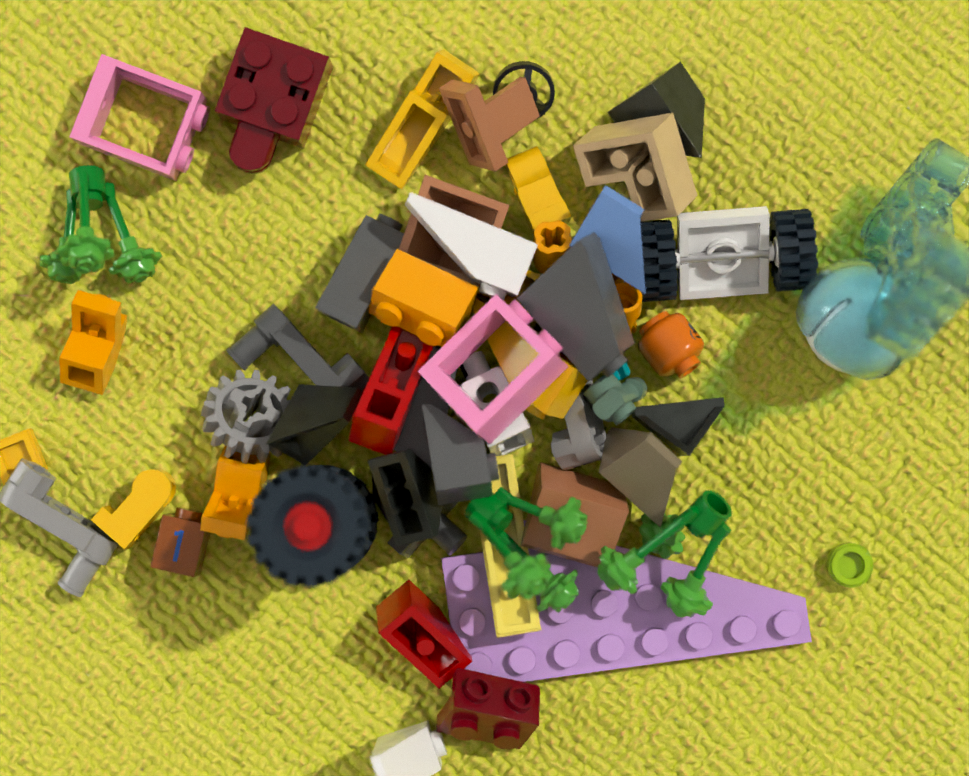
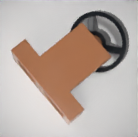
M529 61L515 62L503 68L495 78L493 95L485 101L479 86L452 79L439 88L469 164L494 172L508 163L501 143L534 120L543 116L552 106L555 96L551 75L539 64ZM518 69H525L523 77L517 78L498 91L500 82L507 74ZM532 70L544 76L549 84L550 94L545 104L537 98V88L531 82Z

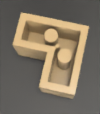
M673 113L594 126L573 145L585 186L625 181L631 201L645 209L640 222L677 217L697 197Z

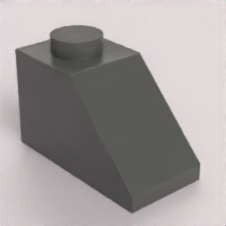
M432 404L422 405L423 421L438 505L491 497L492 481L499 480L495 453L486 454L484 439Z

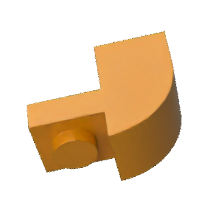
M77 290L71 303L72 331L59 357L60 383L103 395L117 363L125 335L127 315L121 314V302L112 300L103 294H91Z
M225 446L217 461L214 491L202 515L200 530L217 534L223 538L245 540L250 526H247V518L252 512L253 506L251 503L255 495H259L263 489L262 486L266 483L271 452L269 451L265 463H260L256 455H250L246 464L242 463L241 453L236 451L231 457H225L227 447Z

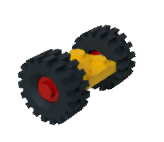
M332 465L303 466L278 473V476L268 480L262 486L263 489L259 495H255L251 503L253 506L252 512L247 518V526H250V535L247 537L249 545H253L257 554L254 557L259 564L263 563L269 570L267 573L275 579L279 577L285 580L286 584L292 586L305 585L306 587H317L318 585L328 584L337 580L367 554L375 540L377 522L379 520L372 493L370 494L366 484L360 478L355 477L352 472Z

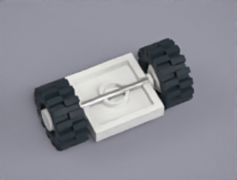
M767 206L680 213L677 216V249H675L674 231L670 220L641 222L646 294L642 292V302L676 300L677 287L680 300L768 293L769 261L772 266L773 284L777 292L814 289L816 286L815 280H817L818 276L816 268H818V260L816 258L818 248L815 243L816 230L813 229L814 220L811 217V211L809 209L774 211L769 214Z

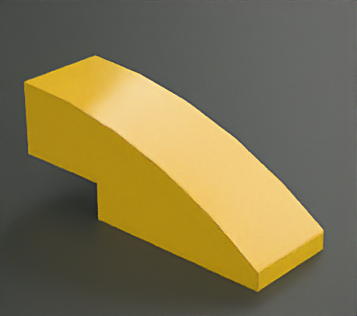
M446 50L438 51L415 89L411 90L365 166L402 190L451 120L439 88L452 79L474 84L480 73Z

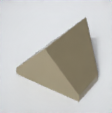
M611 427L606 434L599 473L661 528L676 470L682 461L652 433Z

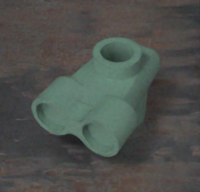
M614 374L608 378L603 375L583 395L593 405L594 413L600 419L614 422L617 426L637 409L633 403L642 400L646 396L647 385L639 377L628 378L624 383H621Z

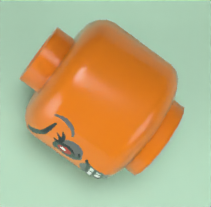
M663 311L650 319L640 329L639 333L642 337L639 340L638 349L659 376L668 377L677 374L681 379L689 375L701 364L697 357L704 348V341L684 315L680 313L670 315L667 311Z

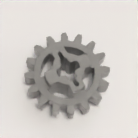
M236 370L233 381L223 375L220 377L217 388L212 386L209 388L201 411V416L205 417L202 429L203 432H214L210 443L213 447L221 444L227 446L225 457H231L236 451L241 453L242 463L247 464L250 455H256L260 463L266 462L269 451L276 457L282 455V452L266 444L290 400H287L290 388L286 386L277 389L275 387L277 377L272 375L267 381L260 380L259 370H254L251 378H245L241 370Z

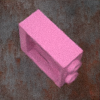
M101 54L69 137L82 146L177 181L179 173H186L191 164L194 148L190 147L195 132H202L209 117L210 107L206 106L208 99L201 91ZM122 79L188 104L166 163L100 138Z
M497 294L418 371L475 433L489 444L568 368L558 356L564 348L545 329L537 335L528 326L534 318L515 299L507 305ZM507 320L540 355L482 410L450 375Z

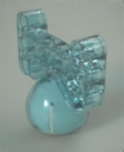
M939 138L930 141L865 220L861 229V238L864 239V255L869 258L855 257L836 261L823 267L807 282L799 296L796 307L797 323L802 333L806 336L812 351L829 367L864 380L881 379L891 375L903 366L906 361L913 359L969 298V245L955 237L951 204L969 184V156Z

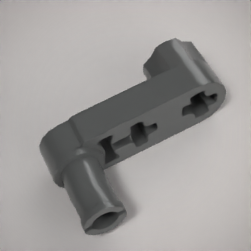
M274 303L254 320L256 325L233 346L226 349L228 354L244 371L274 344L276 347L281 345L315 385L353 387L364 392L370 379L348 353L331 367Z

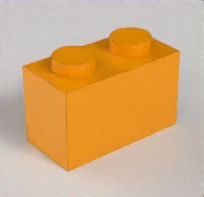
M396 249L373 288L369 313L388 326H397L418 336L421 341L428 345L443 347L465 325L473 310L479 287Z

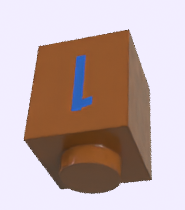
M177 507L175 514L168 513L162 515L151 568L190 577L201 575L210 532L200 530L202 512Z

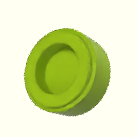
M849 542L842 543L831 550L827 557L826 567L829 576L834 582L844 587L854 588L863 585L870 578L873 572V559L868 550L863 546Z

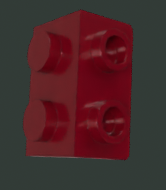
M457 668L453 673L452 695L437 715L436 732L450 734L458 740L474 739L492 743L500 749H521L539 726L540 688L538 685Z

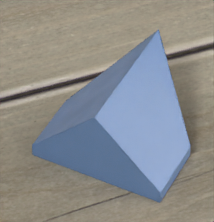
M605 186L569 246L572 247L578 240L595 232L601 240L611 273L646 294L640 222L645 209L610 187Z

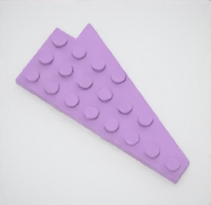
M617 545L615 548L617 552L623 554L631 550ZM529 548V556L534 557L540 553L546 556V561L551 564L550 571L554 575L558 573L566 575L576 569L578 575L574 582L578 587L579 594L566 609H562L559 613L550 606L544 611H538L541 625L540 632L496 638L483 552L441 558L450 625L472 657V663L464 668L467 670L527 682L812 642L806 598L706 570L704 573L706 580L701 588L706 590L708 599L713 603L712 608L705 615L696 613L692 618L688 616L678 617L671 608L667 607V597L660 586L663 582H666L668 577L686 579L689 571L695 570L696 567L648 554L644 557L645 562L636 568L637 592L631 594L628 591H611L607 588L604 581L599 578L597 567ZM536 595L537 607L540 604V595Z

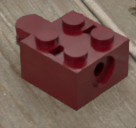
M244 27L215 108V112L221 120L237 125L229 147V156L240 170L250 174L264 172L272 161L279 140L303 149L305 148L333 69L329 56ZM307 91H308L309 94H308L307 100L304 101V98H305L306 93H307Z

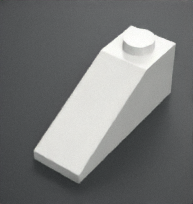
M410 192L405 206L468 278L481 284L478 292L491 298L497 294L503 301L506 295L511 297L518 295L538 244Z
M427 720L378 737L370 759L376 776H432L441 770V757L447 755V750L441 732L432 731Z

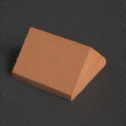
M424 175L418 195L499 229L502 228L509 205L427 175ZM411 213L399 250L480 288L481 284L468 278Z
M540 462L530 503L541 508L547 505L557 510L562 505H566L571 497L581 500L580 511L587 515V527L578 543H566L564 548L559 550L551 547L552 535L550 527L540 523L538 517L528 513L521 546L598 567L601 562L599 558L602 555L601 548L604 546L614 550L616 548L629 512L626 496L609 481L570 470H562L560 467Z

